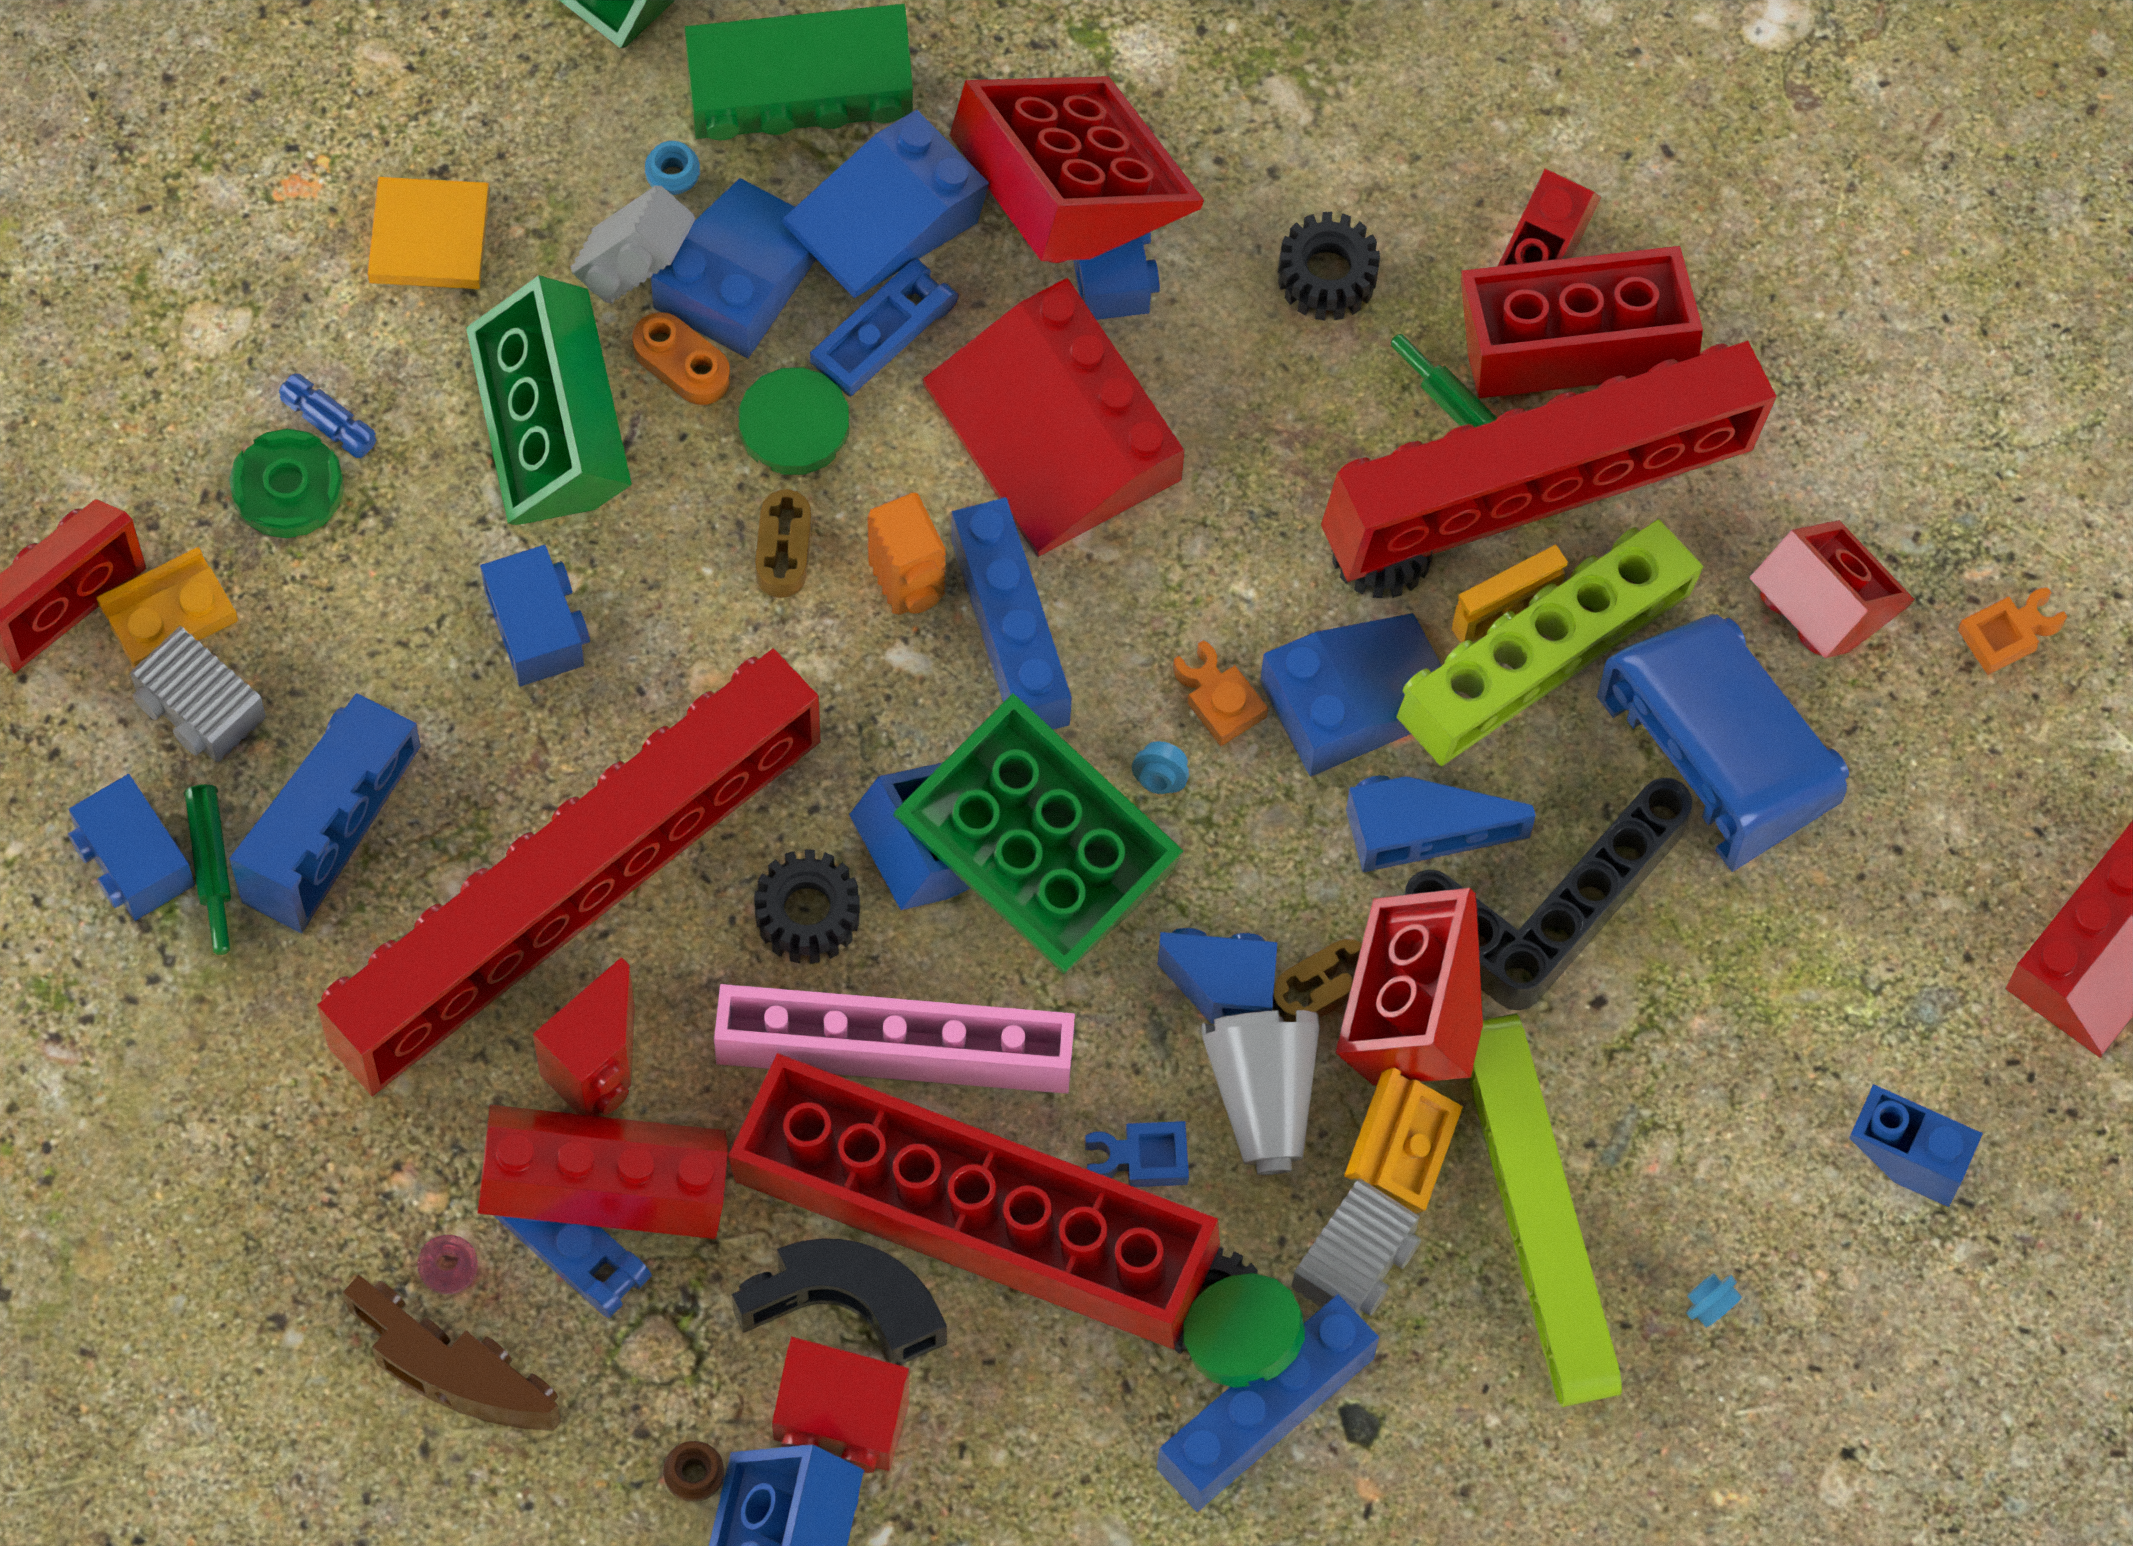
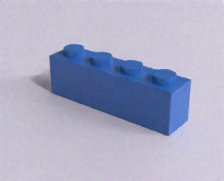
M1007 498L952 511L951 542L1003 702L1014 693L1053 730L1069 726L1072 696Z
M1339 1294L1304 1323L1305 1339L1296 1359L1280 1375L1266 1382L1263 1377L1256 1381H1248L1250 1386L1229 1387L1159 1448L1156 1469L1196 1512L1200 1511L1374 1359L1379 1336Z

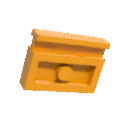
M1555 544L1458 594L1459 601L1458 605H1456L1451 630L1459 642L1462 643L1466 640L1475 642L1486 636L1491 625L1503 614L1513 611L1517 615L1529 607L1531 599L1543 587L1550 583H1555L1557 587L1563 584L1565 572L1562 568L1567 566L1568 561L1558 546Z
M199 546L96 597L101 612L104 613L133 668L144 660L179 626L184 627L187 633L192 634L195 640L200 641L238 622L236 610L211 567L205 561Z
M1391 1068L1381 1073L1344 1176L1350 1180L1362 1179L1417 1214L1426 1211L1463 1106L1417 1080H1408L1400 1075L1401 1071Z

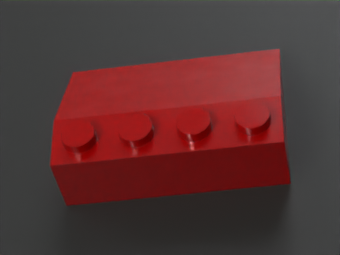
M1109 76L965 80L949 136L968 162L989 182V191L1040 261L1062 263L1066 260L1092 259L1202 209L1203 197Z
M1068 277L1019 302L923 378L924 387L999 499L1007 498L1016 526L1037 557L1182 481L1184 448Z

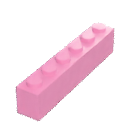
M720 984L714 1034L716 1064L770 1069L776 1054L779 1053L838 1075L1069 1094L1075 1013Z

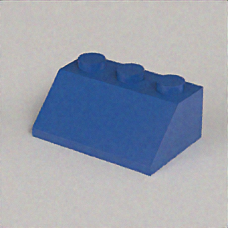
M813 1444L731 1452L709 1546H847L855 1510L858 1505L864 1469Z

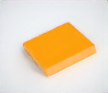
M378 177L367 273L369 283L480 289L490 195L489 183Z

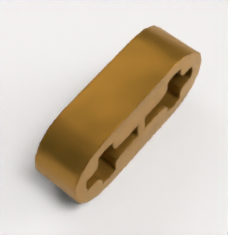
M784 489L773 492L763 501L760 510L755 558L756 578L762 591L769 596L777 598L790 597L798 593L804 586L807 578L812 530L811 506L806 497L798 491ZM784 509L793 510L794 519L790 523L789 535H780L778 518L781 517L782 510ZM778 552H788L789 570L786 571L785 578L774 577L773 569L777 565Z
M1354 939L1339 940L1285 970L1278 976L1274 984L1273 1010L1279 1012V1016L1283 1017L1284 1022H1297L1296 1010L1316 1012L1320 1019L1346 1004L1353 983L1352 977L1348 973H1342L1332 980L1328 978L1337 972L1339 959L1343 958L1347 964L1358 962L1362 943ZM1315 985L1318 986L1309 994L1308 1006L1303 1007L1298 1001L1290 1004L1286 1002L1290 987L1294 986L1301 993Z

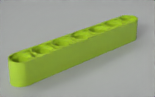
M1517 1013L1483 1020L1471 1078H1468L1556 1399L1560 1407L1564 1408L1621 1395L1622 1382L1616 1354L1522 1021Z

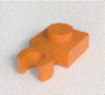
M2039 588L2029 595L2025 606L2017 609L2008 596L1961 620L1957 630L1987 675L2035 652L2039 644L2035 634L2051 636L2062 629L2067 619L2064 611L2057 613L2053 617H2046L2040 614L2037 609L2048 603L2052 593L2049 588Z
M1203 640L1198 643L1197 654L1205 664L1200 668H1190L1178 656L1174 658L1173 672L1181 684L1196 688L1195 691L1188 695V705L1217 743L1223 746L1267 718L1268 707L1236 665L1223 673L1219 671L1215 649Z

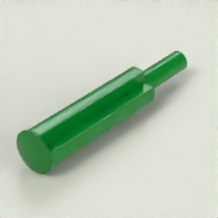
M1397 334L1392 338L1391 347L1424 379L1420 387L1459 426L1470 424L1475 428L1497 419L1445 365L1443 367L1441 365L1435 367L1403 334Z
M201 784L184 790L183 796L186 801L198 899L201 905L207 906L213 952L217 955H225L231 949L224 903L231 900L217 796L218 788L210 784Z

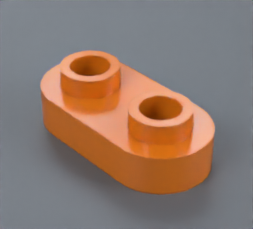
M657 312L643 317L636 324L632 334L635 358L645 369L690 403L707 405L720 400L727 393L730 386V366L726 356L682 320L669 313ZM656 333H666L669 335V338L662 342L651 339ZM699 365H706L711 368L706 374H696L692 371Z

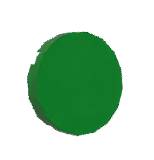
M804 367L780 368L762 375L746 390L738 408L739 437L748 455L757 463L759 460L764 465L770 466L771 471L783 475H806L826 467L836 458V453L842 448L843 444L845 445L849 436V405L840 387L824 374Z
M287 428L266 432L254 439V444L249 446L244 453L242 449L233 462L229 478L233 503L245 523L260 533L286 539L308 535L326 524L340 507L344 483L339 459L333 450L324 445L317 436L310 432Z
M1255 1273L1229 1276L1210 1285L1193 1301L1184 1320V1343L1196 1369L1213 1383L1233 1388L1250 1386L1248 1381H1256L1262 1377L1266 1382L1280 1375L1296 1359L1305 1339L1303 1314L1292 1291L1275 1278Z

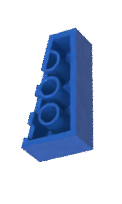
M358 693L353 696L345 708L340 707L336 710L327 725L323 737L304 759L297 771L229 858L243 904L301 934L304 932L420 749L421 744L415 722Z

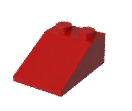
M1471 888L1373 898L1335 1053L1373 1086H1377L1382 1071L1391 1068L1401 1071L1400 1075L1410 1081L1426 1082L1471 1078L1483 1027L1476 893Z

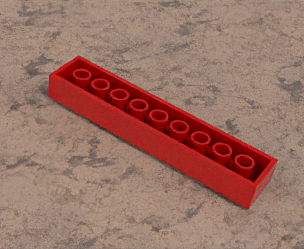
M774 648L759 659L753 656L744 661L734 671L731 681L715 694L712 691H708L699 696L690 705L687 715L671 728L663 726L653 732L644 742L642 751L626 763L619 761L607 768L599 777L596 787L580 799L575 796L562 803L554 812L550 823L535 834L528 832L516 839L508 848L506 857L489 870L481 868L470 875L462 884L460 893L445 905L435 904L425 910L416 920L414 929L397 942L389 940L379 946L370 956L368 965L353 977L344 976L333 982L324 991L321 997L322 1001L317 1004L328 1048L373 1097L820 744L819 695Z

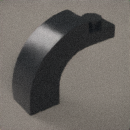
M822 1238L796 1242L778 1248L777 1256L780 1273L774 1276L771 1272L754 1275L739 1286L740 1291L732 1294L733 1313L743 1333L803 1307L829 1304L851 1310L863 1318L875 1332L889 1363L901 1365L947 1345V1325L936 1302L922 1281L908 1267L891 1255L870 1245L855 1241Z

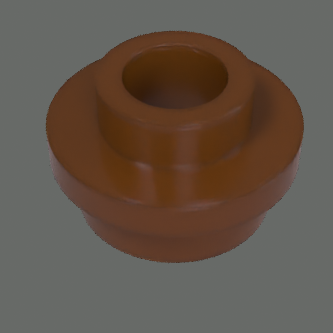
M700 1441L684 1442L676 1446L668 1454L663 1467L664 1481L669 1491L681 1500L687 1502L706 1500L713 1496L722 1485L724 1479L722 1458L716 1449L707 1443ZM690 1465H699L706 1472L701 1480L690 1482L683 1477V1471Z

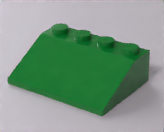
M1014 693L893 813V816L1064 975L1127 918L1175 869L1184 851Z

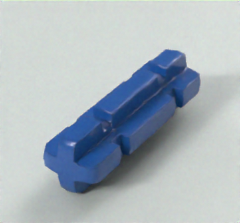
M297 373L292 374L279 389L281 401L295 412L301 410L303 412L302 417L334 442H343L342 448L356 458L364 457L377 441L375 431L361 420L354 421L352 419L354 414L321 389H312L314 384L304 376Z

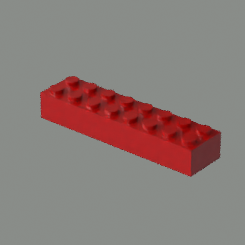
M1749 341L1729 347L1725 343L1716 344L1704 350L1697 357L1679 363L1674 359L1666 360L1652 367L1647 373L1628 379L1626 376H1616L1603 382L1597 389L1578 395L1575 392L1562 393L1551 399L1544 406L1525 411L1523 408L1512 409L1500 415L1493 422L1475 428L1470 424L1462 425L1449 431L1443 438L1422 444L1421 441L1408 442L1398 447L1392 454L1374 460H1370L1367 457L1355 459L1344 465L1340 471H1337L1321 527L1347 582L1365 577L1367 573L1376 570L1381 572L1384 567L1420 554L1424 557L1430 556L1431 550H1433V555L1753 451L1777 396Z
M779 1053L776 1054L728 1154L734 1180L738 1184L1173 1350L1184 1329V1320L1193 1301L1198 1297L1220 1246L1218 1218Z

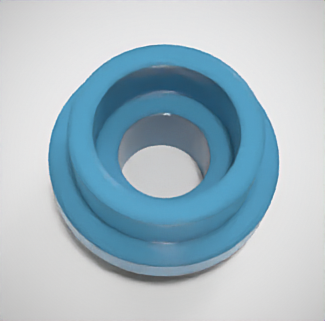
M679 141L660 143L649 153L645 161V176L650 186H662L671 195L682 194L690 190L696 184L700 175V163L697 155L687 145ZM669 167H678L682 170L677 174L663 173Z
M1161 741L1151 742L1145 746L1144 750L1136 754L1132 763V773L1141 785L1152 793H1175L1182 790L1188 781V760L1184 752L1175 745Z
M1713 1273L1698 1284L1687 1295L1693 1303L1686 1311L1688 1317L1691 1320L1698 1318L1707 1328L1725 1315L1742 1298L1740 1293L1734 1288V1285L1737 1283L1732 1275H1728L1720 1280Z

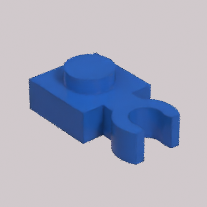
M1185 1121L1126 1124L1125 1131L1126 1140H1116L1111 1134L1100 1131L1085 1135V1150H1102L1109 1157L1102 1164H1087V1169L1109 1178L1114 1177L1117 1172L1128 1171V1182L1133 1187L1188 1185L1189 1169Z

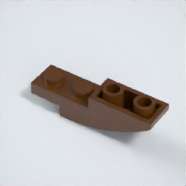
M358 1275L343 1291L348 1311L380 1336L378 1341L372 1346L377 1366L405 1386L454 1411L490 1423L521 1429L554 1431L561 1423L558 1404L555 1402L558 1398L557 1393L537 1375L531 1373L525 1378L509 1365L512 1362L511 1356L493 1339L485 1336L480 1342L465 1330L449 1348L448 1345L451 1340L448 1335L428 1318H423L418 1323L402 1310L406 1305L404 1300L382 1281H378L373 1286L362 1276Z

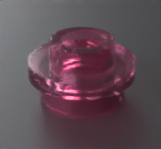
M441 1235L431 1239L424 1245L418 1256L417 1266L422 1282L430 1290L440 1294H455L466 1289L475 1279L478 1271V1259L474 1248L467 1240L456 1235ZM444 1255H453L458 1258L456 1267L448 1271L439 1269L436 1263Z

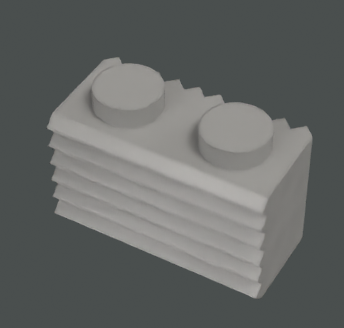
M654 186L591 229L592 234L587 236L588 241L583 244L584 248L579 251L580 255L575 258L576 263L570 266L572 274L604 302L613 304L615 299H619L621 295H626L628 290L632 291L634 286L638 287L640 282H645L654 273L658 274L660 269L664 270L666 265H671L695 221L694 214L664 187Z
M179 626L130 672L136 690L132 696L138 706L154 720H157L161 715L166 717L176 726L173 733L177 740L195 756L204 751L215 762L221 761L225 754H229L234 746H238L241 739L246 738L248 733L253 731L257 724L262 723L266 717L262 699L257 691L252 690L239 676H236L231 669H228L223 662H220L216 655H213L208 648L203 647L200 641L195 640L192 634L187 633L182 626Z
M1359 1178L1314 1244L1310 1247L1308 1253L1303 1257L1301 1263L1294 1271L1292 1288L1296 1292L1302 1293L1305 1298L1311 1299L1316 1305L1322 1307L1339 1294L1358 1315L1363 1311L1371 1316L1389 1289V1285L1382 1281L1393 1264L1403 1269L1421 1242V1238L1415 1235L1420 1216Z

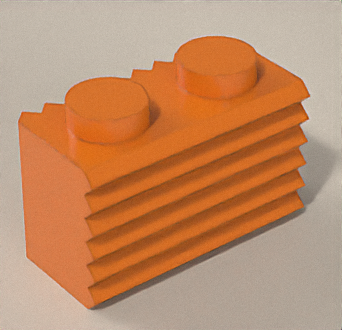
M910 493L870 509L868 514V566L873 567V575L878 577V585L882 586V594L887 595V603L892 605V613L901 615L909 611L912 614H917L929 610L945 595L944 581L946 579L944 576L946 574L944 571L946 569L944 566L946 564L944 561L946 560V548L919 494Z

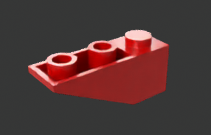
M1545 168L1498 266L1571 258L1602 197L1596 192Z

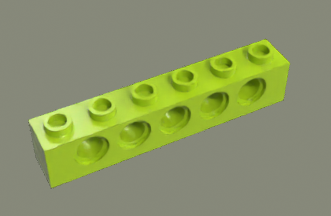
M1659 518L1641 531L1637 527H1633L1622 534L1613 544L1611 551L1601 558L1591 555L1583 560L1571 573L1570 579L1557 587L1555 583H1550L1543 587L1531 599L1529 607L1517 615L1513 611L1503 614L1491 625L1487 635L1479 641L1473 643L1471 640H1466L1459 644L1447 656L1445 664L1433 672L1425 668L1415 674L1403 687L1402 692L1405 696L1396 718L1442 767L1689 597L1704 566ZM1623 578L1631 579L1636 584L1630 583ZM1582 606L1590 607L1595 612H1590L1584 609ZM1540 634L1548 635L1555 641L1547 640L1543 638ZM1497 662L1505 663L1514 670L1503 668ZM1454 691L1464 692L1471 698H1463Z

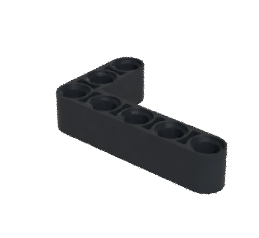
M1663 777L1655 779L1646 785L1519 930L1476 898L1478 934L1483 936L1488 942L1485 946L1479 947L1482 991L1510 1010L1520 1011L1528 1009L1540 1000L1681 839L1692 810V797L1690 791L1683 783L1673 778ZM1656 806L1667 807L1673 811L1676 817L1668 820L1661 819L1655 816L1650 808ZM1628 846L1635 849L1641 857L1635 860H1627L1620 857L1614 849ZM1428 869L1416 873L1409 879L1404 895L1463 889V887L1448 875L1438 870ZM1587 886L1595 887L1605 895V898L1598 901L1588 900L1579 893V889ZM1549 927L1560 928L1567 933L1569 939L1562 942L1552 941L1543 934L1542 930ZM1513 968H1521L1528 971L1533 980L1527 983H1517L1507 976L1506 971Z

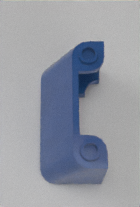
M1717 614L1707 615L1630 645L1606 660L1596 697L1612 718L1628 710L1627 721L1634 729L1640 724L1646 728L1704 803L1705 808L1702 818L1709 826L1716 821L1718 829L1724 835V841L1716 846L1715 851L1732 872L1843 802L1847 791L1845 779L1849 777V770L1845 761L1837 751L1832 748L1827 750L1746 647L1743 632L1731 618L1723 619Z

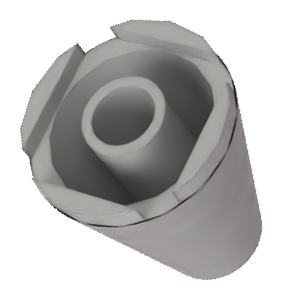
M1296 1010L1297 1022H1284L1283 1017L1279 1016L1278 1011H1262L1214 1019V1026L1207 1023L1201 1025L1202 1039L1243 1162L1246 1165H1256L1257 1175H1275L1292 1172V1162L1303 1159L1320 1029L1319 1017L1316 1012Z

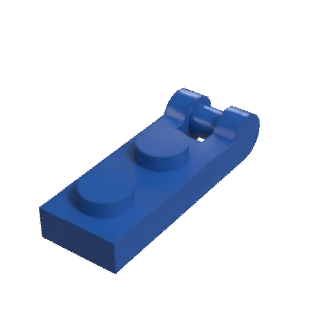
M914 259L810 352V363L851 397L933 321L947 315L955 306L959 294L947 283L939 285L930 277L931 270L919 259ZM916 293L923 300L915 305L907 296Z
M494 1216L606 1318L610 1319L622 1307L623 1304L620 1299L632 1287L640 1289L652 1277L650 1270L638 1257L626 1251L601 1227ZM607 1263L615 1272L603 1283L594 1278L593 1275Z

